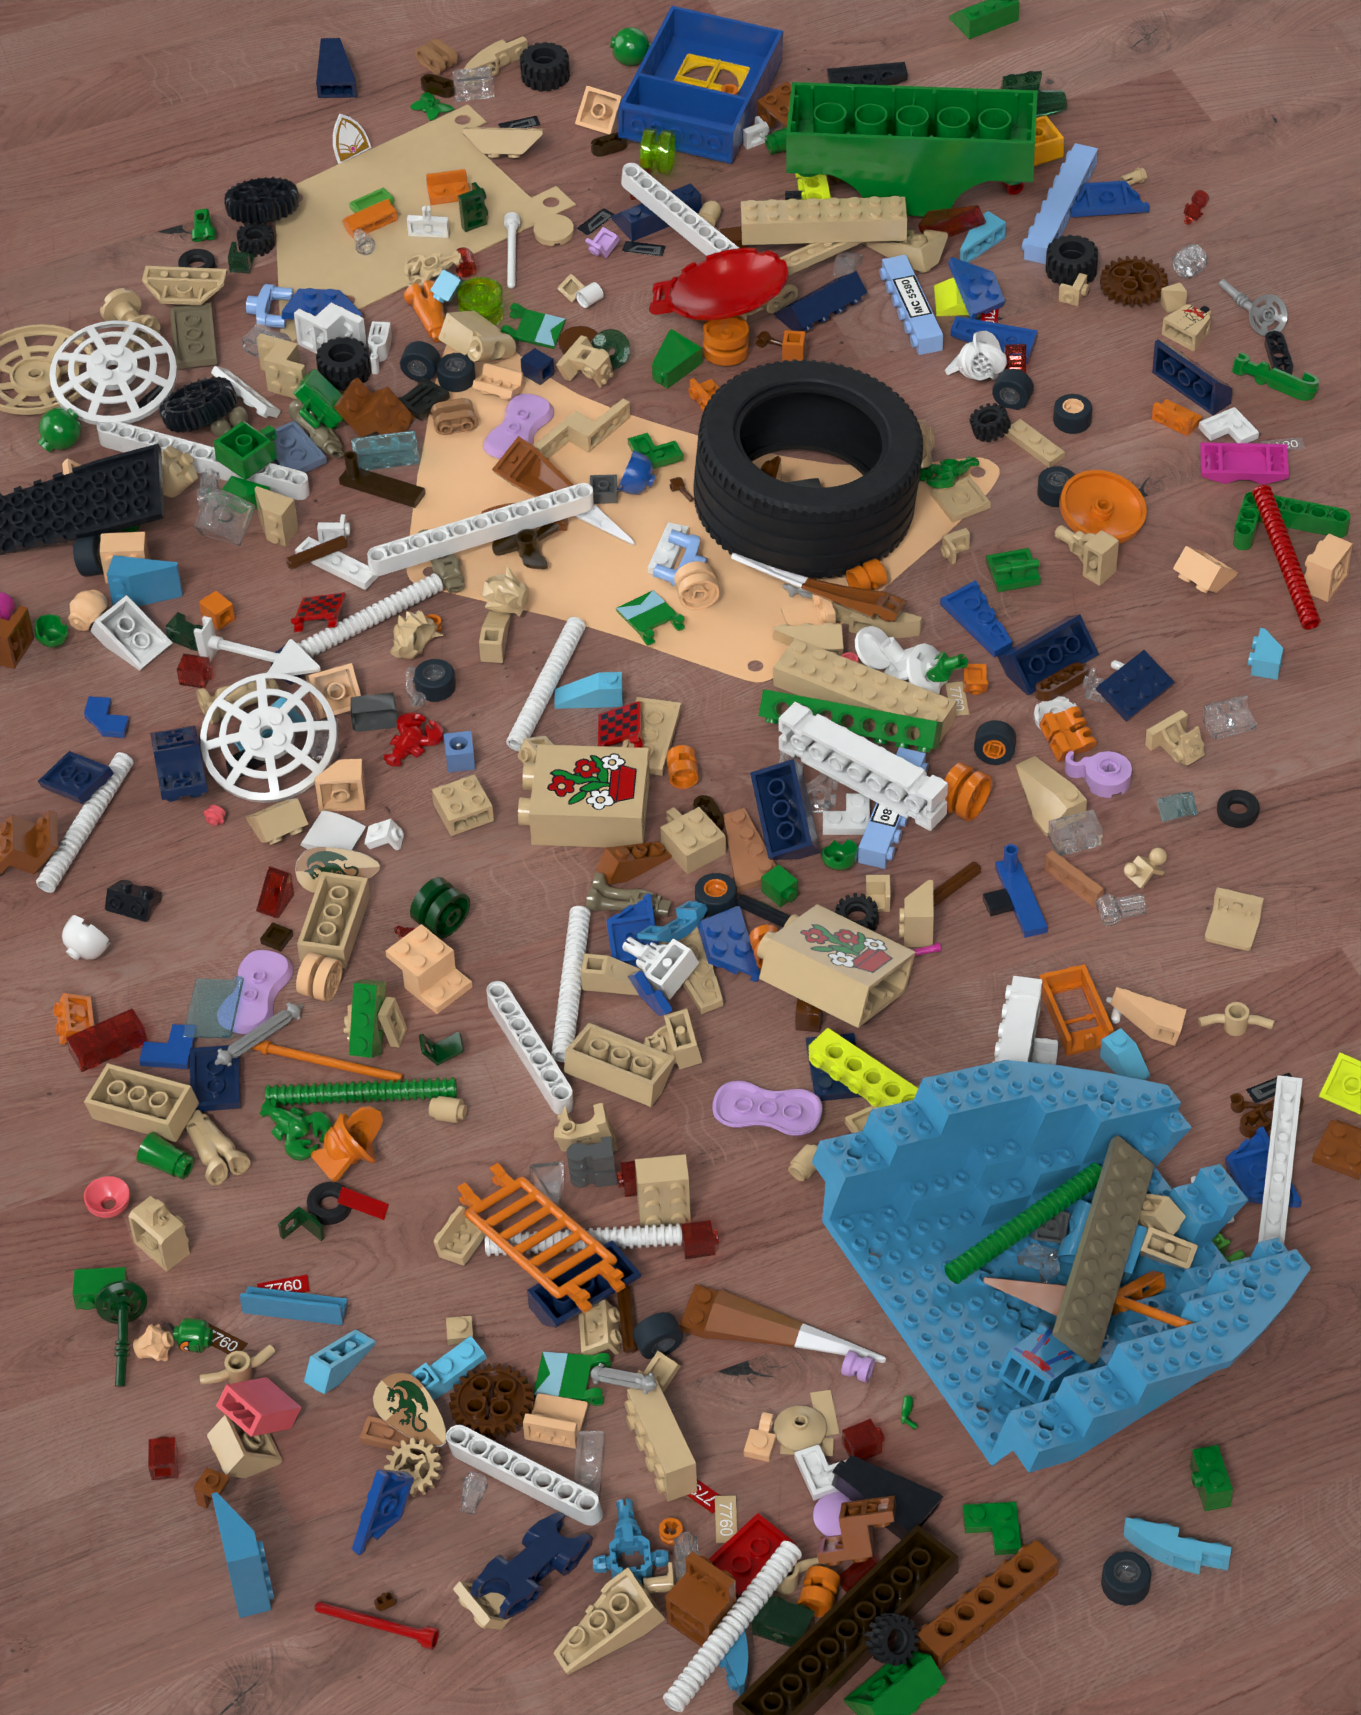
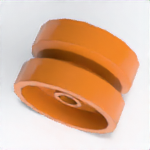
M736 316L721 320H707L703 326V355L708 361L721 366H732L746 360L749 355V325L745 320Z
M959 762L953 766L944 779L948 783V794L945 797L947 812H955L958 818L971 822L981 813L988 800L992 788V778L981 771L974 773L973 767Z

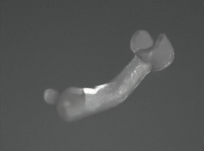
M410 666L405 671V691L411 699L409 704L413 707L417 705L423 706L426 696L421 692L415 691V667Z

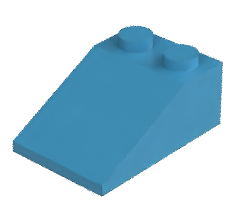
M113 556L107 571L112 605H115L126 595L137 606L183 596L178 562Z

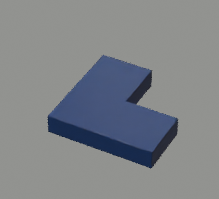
M172 1024L168 1043L144 1042L139 1059L140 1066L188 1069L190 1048L194 1047L197 1027Z

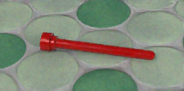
M317 1602L314 1606L315 1611L321 1614L415 1639L423 1648L433 1650L439 1639V1629L426 1626V1628L421 1627L417 1629L323 1602Z

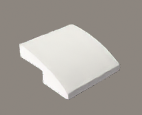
M322 810L302 841L301 846L306 849L321 846L352 850L366 826L343 815Z

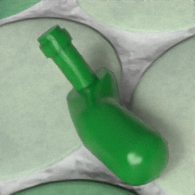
M906 1395L903 1397L900 1420L902 1424L906 1423L913 1430H916L918 1425L908 1419L912 1412L913 1397Z

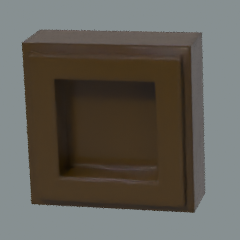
M272 922L260 938V942L267 947L282 952L294 936L293 930Z

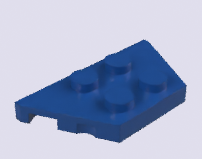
M1126 181L1085 183L1076 199L1075 206L1071 208V217L1149 212V203H1143L1139 199L1140 194L1131 189V186Z
M950 257L948 265L970 319H975L982 312L987 314L991 310L1003 307L1005 299L994 272Z
M306 288L297 290L282 310L281 318L295 320L294 313L298 309L316 316L330 303L343 307L345 310L362 317V313L341 290Z
M646 894L643 896V900L637 904L629 905L620 914H615L606 920L612 957L639 968L636 964L638 958L625 952L622 947L624 942L630 944L626 940L629 937L634 938V940L643 945L648 944L650 946L651 942L658 945L656 941H645L637 937V934L648 926H655L651 894Z
M740 906L701 920L698 930L708 963L724 968L733 974H737L738 971L751 976V981L758 982L760 972L754 958V952L751 948Z
M1264 1127L1258 1128L1256 1134L1250 1140L1246 1139L1237 1150H1233L1225 1158V1164L1234 1182L1248 1198L1249 1203L1263 1204L1270 1139ZM1291 1182L1288 1207L1298 1208L1301 1207V1199Z
M382 1469L376 1471L371 1490L367 1494L366 1506L360 1516L361 1521L352 1546V1550L356 1554H363L366 1542L371 1537L378 1540L390 1527L401 1519L414 1481V1477L408 1472Z

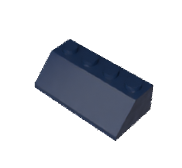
M691 183L671 191L697 214L702 207L701 194ZM643 203L611 216L612 221L632 242L670 226Z
M856 270L838 277L774 312V315L792 331H807L814 327L812 323L816 321L822 323L829 319L830 313L838 314L846 309L845 305L848 303L852 306L862 301L861 296L867 294V291Z
M1160 340L1155 341L1153 374L1212 416L1231 404L1233 388L1227 383L1221 381L1172 345Z
M1081 614L1067 616L997 657L1006 676L1026 695H1030L1035 692V685L1072 663H1086L1098 656L1099 653Z
M794 759L750 772L768 859H802L821 853L802 767Z
M613 1240L603 1245L616 1256L617 1263L612 1267L623 1272L624 1277L620 1280L625 1283V1287L641 1278V1273ZM596 1253L552 1281L560 1287L603 1259ZM600 1274L580 1286L582 1290L585 1289L590 1293V1298L587 1300L592 1306L616 1292ZM539 1283L527 1290L529 1308L543 1325L557 1328L582 1313L568 1295L557 1299Z

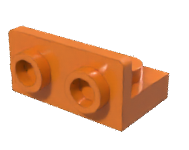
M465 169L426 175L427 191L431 205L458 202V195L469 192Z
M692 378L689 380L690 388L688 393L691 399L695 400L704 412L707 402L719 387L712 379L699 384Z
M1168 399L1162 404L1155 402L1152 409V420L1187 437L1199 426V422L1202 421L1201 415Z
M63 993L53 1009V1014L57 1017L55 1031L56 1035H59V1043L65 1045L69 1037L92 1040L95 1035L91 997Z

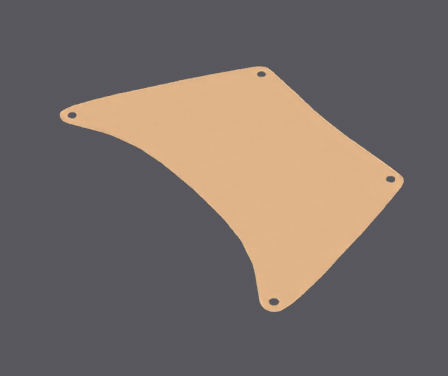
M446 344L442 357L451 353H460ZM515 351L514 355L510 358L474 361L475 379L482 375L483 366L486 362L521 372L520 359L522 357ZM437 376L435 384L440 386ZM523 376L522 389L519 394L540 396L546 399L554 408L552 419L534 435L533 446L538 440L546 436L551 429L558 426L575 411L596 421L611 409L606 405L578 395L551 378L539 385ZM473 385L465 391H449L450 398L448 400L467 398L472 401L477 424L472 430L447 435L438 434L435 431L431 413L429 414L416 483L417 486L425 488V496L417 507L413 508L410 536L417 534L421 530L434 529L479 515L482 511L494 506L518 503L534 498V496L512 486L494 473L492 469L500 459L487 454L483 449L485 438L503 422L506 406L513 398L504 400L499 398V395L483 394L480 390L474 389ZM630 415L626 422L590 452L569 441L547 460L574 485L580 483L590 485V475L617 474L618 489L632 455L628 445V438L648 433L655 446L676 440L683 453V461L653 469L652 474L656 475L652 487L647 486L642 493L634 495L617 490L618 503L595 504L635 542V545H631L572 516L568 518L567 531H557L539 541L540 555L547 561V569H533L524 566L518 551L499 556L495 555L492 550L493 541L454 553L456 558L462 563L461 570L464 577V589L452 594L487 602L488 600L481 595L485 580L488 581V578L492 576L497 577V574L505 575L506 567H509L517 580L528 587L527 604L523 609L524 611L565 621L570 617H577L584 621L586 627L623 637L645 646L647 645L641 636L619 615L616 608L654 590L677 614H681L684 617L682 623L685 625V628L677 631L671 621L653 628L654 636L652 638L655 640V643L648 647L755 683L765 682L773 678V667L789 647L773 639L774 626L786 624L781 607L813 600L802 597L800 594L789 597L788 591L782 588L783 584L789 583L731 559L732 555L729 554V551L722 549V545H718L716 540L712 539L710 533H707L705 527L702 526L696 512L694 500L689 502L680 490L671 491L669 486L671 484L670 479L681 477L684 487L694 498L693 484L698 435ZM772 453L753 461L761 470L762 465L767 460H772L779 456L781 458L783 482L819 478L822 488L843 485L863 476L852 465L829 464ZM977 458L979 466H970L967 472L955 478V481L970 476L984 495H986L996 483L1000 475V469L988 459ZM940 461L932 462V464H939V465H940V463H939ZM980 467L985 470V475L977 478L972 476L970 472L973 468ZM919 480L914 515L904 540L900 542L899 546L892 553H889L886 558H882V561H880L887 575V583L882 587L874 589L875 591H882L961 521L958 520L952 523L931 496V491L936 488L929 486L926 481L924 483ZM668 522L689 526L688 535L694 534L700 537L697 555L707 558V564L713 568L719 588L718 599L707 608L692 610L684 607L680 602L675 586L670 585V582L653 577V574H648V565ZM540 527L533 528L532 530L537 531ZM682 547V550L674 565V570L676 568H679L682 558L686 552V548ZM431 561L406 568L409 579L413 583H419L421 579L425 580L426 576H424L423 570L427 567H432ZM842 574L840 577H823V579L813 577L816 580L848 586L846 574ZM443 587V591L448 592L447 588ZM760 661L763 664V668L757 672L748 669L749 662Z

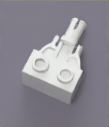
M629 937L626 940L630 944L624 942L622 947L625 952L638 958L636 964L639 968L643 969V973L653 990H661L669 1000L699 964L692 950L675 939H672L668 945H657L651 942L649 946L648 944L643 945L634 940V938Z

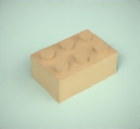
M686 1154L635 1159L640 1227L645 1228V1225L652 1227L653 1224H656V1227H660V1224H664V1226H668V1224L676 1226V1223H680V1226L691 1224Z

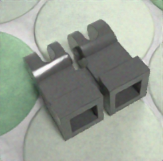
M611 1136L602 1137V1143L590 1145L574 1143L567 1148L566 1154L570 1181L573 1186L583 1188L596 1183V1187L617 1185Z

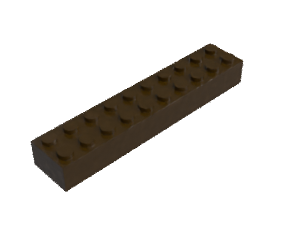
M917 1524L733 1703V1715H814L874 1656L868 1652L872 1647L866 1646V1641L870 1640L866 1633L867 1631L872 1632V1628L869 1625L870 1623H876L874 1618L877 1616L882 1617L881 1614L892 1613L906 1616L911 1620L958 1573V1556ZM896 1629L890 1632L888 1641L897 1633Z

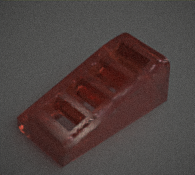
M1005 344L1007 365L1004 370L1021 369V371L1026 373V344ZM1021 353V355H1009V354Z

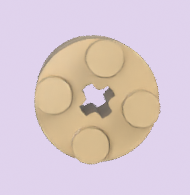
M168 446L162 451L163 494L174 498L197 480L198 475L192 464L194 462L192 456L187 452L182 453L172 446Z

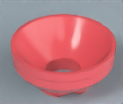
M114 1176L100 1177L92 1181L84 1192V1202L91 1214L100 1218H110L119 1215L127 1208L130 1201V1191L127 1184L122 1179ZM108 1200L116 1202V1205L111 1209H104L102 1207V1204Z

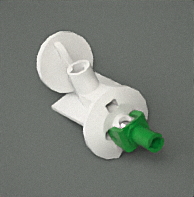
M873 626L862 628L855 638L856 652L866 666L875 670L886 668L884 673L903 681L909 679V683L939 695L941 687L948 682L952 672L957 669L966 668L968 665V659L964 657V654L949 657L945 651L940 653L932 645L925 643L903 650L894 637L888 638L885 632Z

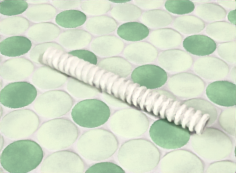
M433 573L430 577H425V580L421 579L419 583L415 582L413 586L409 585L407 589L403 588L401 592L398 591L395 595H390V598L386 597L384 601L380 600L378 604L374 603L372 607L368 606L366 610L362 609L360 613L357 612L354 616L351 615L348 619L345 618L342 622L339 621L337 627H327L325 631L322 630L319 631V634H314L313 638L310 636L307 638V641L304 639L301 641V644H296L313 658L314 655H319L320 651L324 652L326 648L330 649L332 645L336 646L338 642L342 643L344 639L348 640L349 636L354 637L355 633L359 634L361 630L365 631L367 627L371 628L373 624L377 625L379 621L383 622L385 618L389 619L391 615L394 616L397 612L400 613L403 609H408V606L412 607L414 603L418 604L420 600L424 601L426 597L429 598L432 594L435 595L438 591H443L442 580L437 574Z
M570 617L567 620L506 740L507 745L511 749L520 751L524 738H530L586 628L584 621L580 618Z
M121 752L115 754L108 765L114 774L108 779L106 784L101 786L85 802L63 837V840L59 843L58 849L51 856L40 877L37 878V886L43 891L52 893L56 890V887L76 858L95 824L124 781V778L134 764L132 758L127 754Z
M574 906L569 912L558 1009L554 1028L555 1033L551 1052L553 1059L558 1062H565L566 1049L575 1040L582 986L581 968L584 953L586 954L591 916L590 910L584 906Z
M676 1223V1226L660 1224V1227H656V1224H653L652 1227L645 1225V1228H640V1225H637V1228L629 1226L626 1229L624 1226H621V1229L605 1227V1230H601L598 1227L597 1230L589 1228V1231H587L602 1245L613 1240L622 1249H626V1246H630V1249H633L634 1246L641 1248L642 1245H646V1248H649V1245L657 1247L660 1244L662 1247H665V1244L681 1246L682 1243L680 1223ZM566 1229L565 1232L560 1230L526 1252L527 1254L543 1252L573 1232H569V1229ZM526 1231V1234L520 1232L507 1241L511 1245L516 1246L534 1234H530L529 1231ZM485 1236V1253L487 1257L491 1256V1254L499 1256V1253H503V1256L507 1255L491 1239ZM580 1240L565 1250L570 1252V1249H574L575 1252H578V1249L583 1250L588 1245Z
M783 1541L780 1544V1547L772 1554L771 1559L766 1562V1566L762 1567L761 1572L756 1575V1578L748 1585L747 1590L742 1593V1597L738 1598L737 1603L732 1606L727 1616L718 1624V1628L714 1629L713 1635L708 1637V1641L704 1642L703 1647L698 1650V1654H695L693 1660L688 1663V1667L683 1669V1673L678 1676V1680L673 1682V1686L668 1689V1693L663 1695L664 1702L669 1708L676 1712H683L685 1706L690 1703V1699H693L695 1693L700 1690V1686H703L705 1680L710 1677V1673L714 1672L715 1667L720 1664L725 1654L730 1651L729 1648L733 1647L734 1641L739 1639V1635L743 1634L744 1629L749 1626V1622H752L754 1616L763 1608V1604L768 1601V1597H771L773 1591L783 1582V1579L788 1575L787 1572H790L792 1566H795L797 1560L802 1557L800 1549L795 1544L789 1541Z

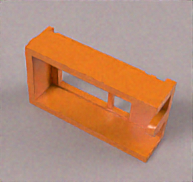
M1086 965L1071 966L1066 969L1049 971L1039 975V979H1042L1041 996L1062 1042L1066 1056L1101 1048V1039L1113 1033L1114 1029ZM1082 988L1092 1014L1064 1021L1053 994ZM1093 1018H1095L1098 1025L1097 1027L1069 1033L1066 1027L1068 1024L1086 1020L1090 1022Z

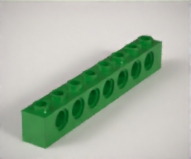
M763 689L758 716L766 717L765 722L778 724L779 717L782 715V706L786 703L790 707L794 702H797L802 706L808 707L814 716L817 714L825 716L830 711L832 722L844 726L849 731L864 738L865 736L874 738V743L886 745L888 740L895 742V747L908 749L909 745L917 746V751L930 753L931 749L939 748L943 722ZM851 715L854 718V724L849 728L846 725V719ZM873 719L876 727L870 732L868 722ZM895 723L897 725L898 731L894 736H892L889 732V728L892 724ZM917 727L919 729L920 735L916 740H914L911 736V732L914 728Z

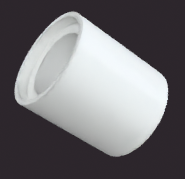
M596 282L576 292V299L583 308L591 306L604 297L601 287Z

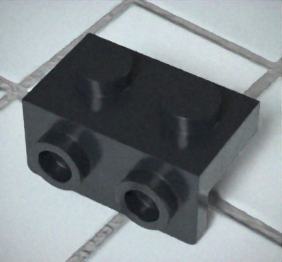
M119 880L107 888L105 910L147 922L150 917L151 907L161 902L162 892L155 891L150 886L134 885L129 880Z

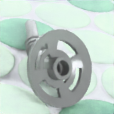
M1225 279L1219 282V286L1233 298V301L1240 308H1245L1249 311V322L1256 333L1265 336L1270 331H1282L1288 317L1287 308L1282 299L1276 295L1265 294L1259 296L1251 303L1250 299L1243 292H1238ZM1266 300L1265 305L1257 307L1259 302ZM1273 302L1278 305L1280 314H1278L1277 308L1272 304ZM1253 316L1255 317L1256 323L1260 326V329L1256 326ZM1274 321L1279 322L1274 329L1268 331L1267 326L1271 325Z

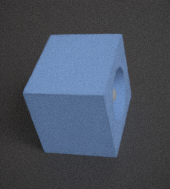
M471 731L444 734L448 773L475 770Z

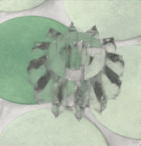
M1189 244L1186 248L1182 247V250L1177 251V255L1172 258L1173 269L1183 279L1187 277L1191 279L1194 275L1198 276L1199 272L1204 271L1203 267L1208 265L1207 254L1198 244Z

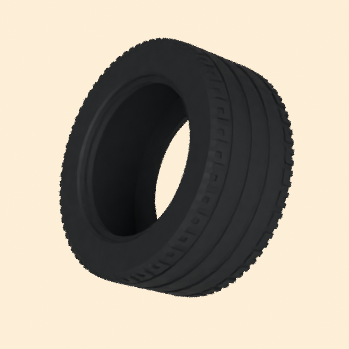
M793 359V361L783 360V362L775 361L772 364L766 363L764 366L758 365L757 368H750L748 371L741 372V375H735L733 379L727 381V384L721 385V389L718 388L716 390V393L711 396V399L704 408L698 431L693 484L694 504L702 526L705 527L707 533H710V537L716 540L718 545H722V549L729 551L730 555L736 553L768 566L812 579L813 577H818V579H823V577L832 578V576L840 577L851 568L859 565L863 567V563L876 558L882 561V558H886L904 540L914 515L923 459V436L920 424L917 422V417L914 415L913 410L909 409L908 403H904L905 400L899 397L897 392H893L890 386L887 387L884 382H879L877 378H872L869 374H864L860 370H853L852 367L847 368L842 364L836 365L833 362L825 363L826 361H807V359H802V361ZM781 450H813L844 460L856 468L863 476L852 482L834 487H803L771 477L760 470L753 461L766 454Z

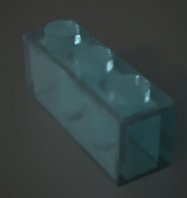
M415 431L351 439L352 449L357 453L358 465L361 469L375 470L420 464Z

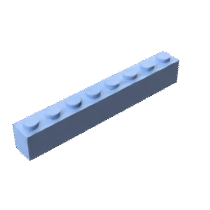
M1075 143L1072 150L1067 152L1066 162L1061 164L1060 174L1055 176L1053 188H1049L1047 200H1043L1041 212L1036 214L1034 226H1030L1028 238L1023 240L1022 250H1024L1025 260L1046 264V251L1049 243H1052V240L1055 238L1059 239L1062 236L1071 218V208L1075 206L1082 187L1085 183H1088L1097 165L1098 148Z

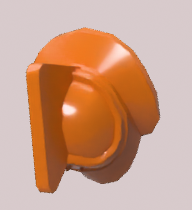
M367 1106L359 1108L350 1117L345 1113H339L334 1126H331L325 1134L324 1148L311 1153L314 1161L333 1182L338 1181L351 1164L359 1163L360 1159L371 1164L377 1162L372 1142L383 1122L380 1110Z

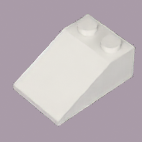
M127 595L96 619L90 631L107 649L139 671L173 643Z

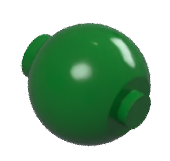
M626 27L618 31L616 37L612 36L609 48H613L612 54L620 64L632 67L642 63L651 44L647 35L642 30L635 27Z
M57 407L48 410L39 422L38 431L41 438L38 440V443L49 453L54 449L66 450L74 446L81 435V423L77 419L79 415L71 408L66 410L65 408Z

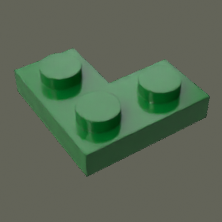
M648 433L628 438V445L632 453L634 450L647 456L653 464V469L683 461V453L676 440L655 446Z
M1016 1502L963 1505L965 1533L992 1532L994 1555L1017 1554L1021 1548Z

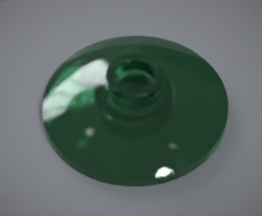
M607 329L601 331L591 342L593 348L604 349L608 354L611 349H615V353L609 355L612 370L623 366L629 358L630 342L618 330Z

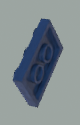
M1143 650L1100 683L1096 690L1127 722L1171 688L1175 682Z
M69 751L38 780V783L46 790L83 804L101 786L106 784L114 773L109 766Z
M854 1033L838 1034L856 1046ZM817 1037L806 1038L813 1093L821 1101L862 1097L851 1092L840 1081L832 1079L821 1068H816L809 1061V1045Z
M229 1045L190 1048V1086L199 1102L195 1110L204 1112L241 1108L240 1056L232 1058V1065L229 1067L222 1064L215 1065L219 1054L217 1051L220 1048L227 1050Z

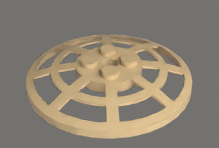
M39 324L18 327L0 334V347L16 340L19 348L0 360V372L9 374L11 381L0 383V398L8 402L6 405L0 404V411L19 415L46 413L50 409L61 407L56 402L55 397L49 398L47 394L52 391L50 367L59 347L64 343L65 339L76 333L75 331L55 325ZM48 335L56 336L57 339L53 346L36 345L27 347L24 337ZM81 336L74 343L80 345L86 339ZM91 344L83 349L86 355H91L94 352ZM35 352H47V353H49V354L47 355V357H44V356H32V357H31V355H30V353H35ZM19 356L23 358L13 367L6 365ZM75 362L74 372L76 377L79 375V367L85 363ZM58 364L56 365L58 387L67 383L61 382V375L68 372V364L60 368ZM89 379L86 383H81L80 385L85 390H88L92 382ZM14 389L19 394L12 399L1 390ZM69 390L63 395L66 396L68 393L71 392V390ZM76 391L66 399L72 403L81 395ZM27 396H39L41 399L39 402H23ZM17 406H24V407H34V408H16V407H17Z

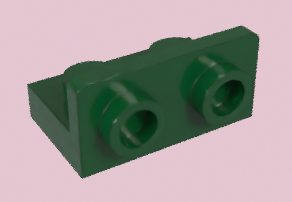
M476 182L471 183L472 191L458 195L461 227L464 232L487 225L486 216H488V210L484 201L486 193Z

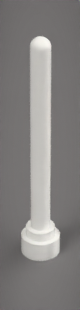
M509 212L504 216V226L508 230L507 286L513 289L516 279V230L520 226V216L517 213Z

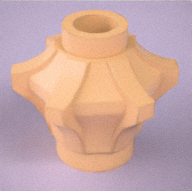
M152 1324L148 1325L146 1332L133 1341V1348L139 1359L153 1358L156 1361H167L169 1359L168 1351L174 1345L172 1334L169 1331H163L159 1324L155 1326Z

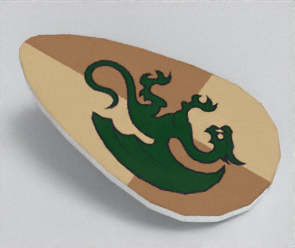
M317 846L307 849L300 855L296 862L295 873L301 886L315 893L322 872L370 879L379 871L380 865L372 857L361 852L336 847Z
M406 1373L390 1374L381 1380L375 1388L373 1396L374 1408L379 1416L410 1439L415 1438L418 1443L424 1439L427 1442V1446L432 1444L434 1447H442L447 1441L445 1424L436 1404L420 1381Z

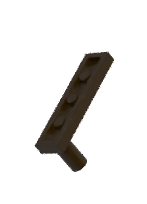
M349 451L344 454L346 469L339 477L340 485L416 508L425 496V488L359 468L356 452Z

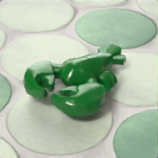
M970 456L966 457V460L960 461L945 459L939 462L940 465L931 464L928 468H921L919 480L924 483L926 481L933 488L953 487L955 485V478L964 475L970 466H979V461L977 458Z
M271 1099L270 1102L266 1100L261 1106L260 1115L262 1118L269 1116L276 1126L272 1129V1135L278 1141L282 1140L283 1135L286 1136L285 1152L293 1160L303 1161L309 1159L311 1153L317 1150L318 1145L315 1144L310 1148H305V1146H310L312 1141L295 1139L307 1135L309 1125L312 1124L315 1138L318 1137V1132L322 1131L319 1142L323 1143L326 1132L332 1126L328 1116L322 1112H312L311 1115L304 1116L306 1114L305 1111L293 1107L290 1111L277 1108L276 1100Z

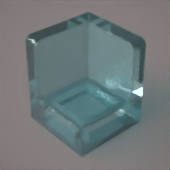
M1182 792L1157 799L1162 821L1197 815L1193 792Z

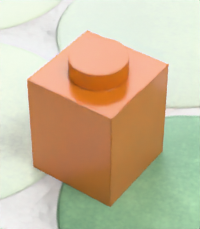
M784 330L782 362L783 360L793 361V359L802 361L806 351L805 331Z
M214 591L199 601L201 617L212 618L216 630H220L235 620L233 604L219 592Z

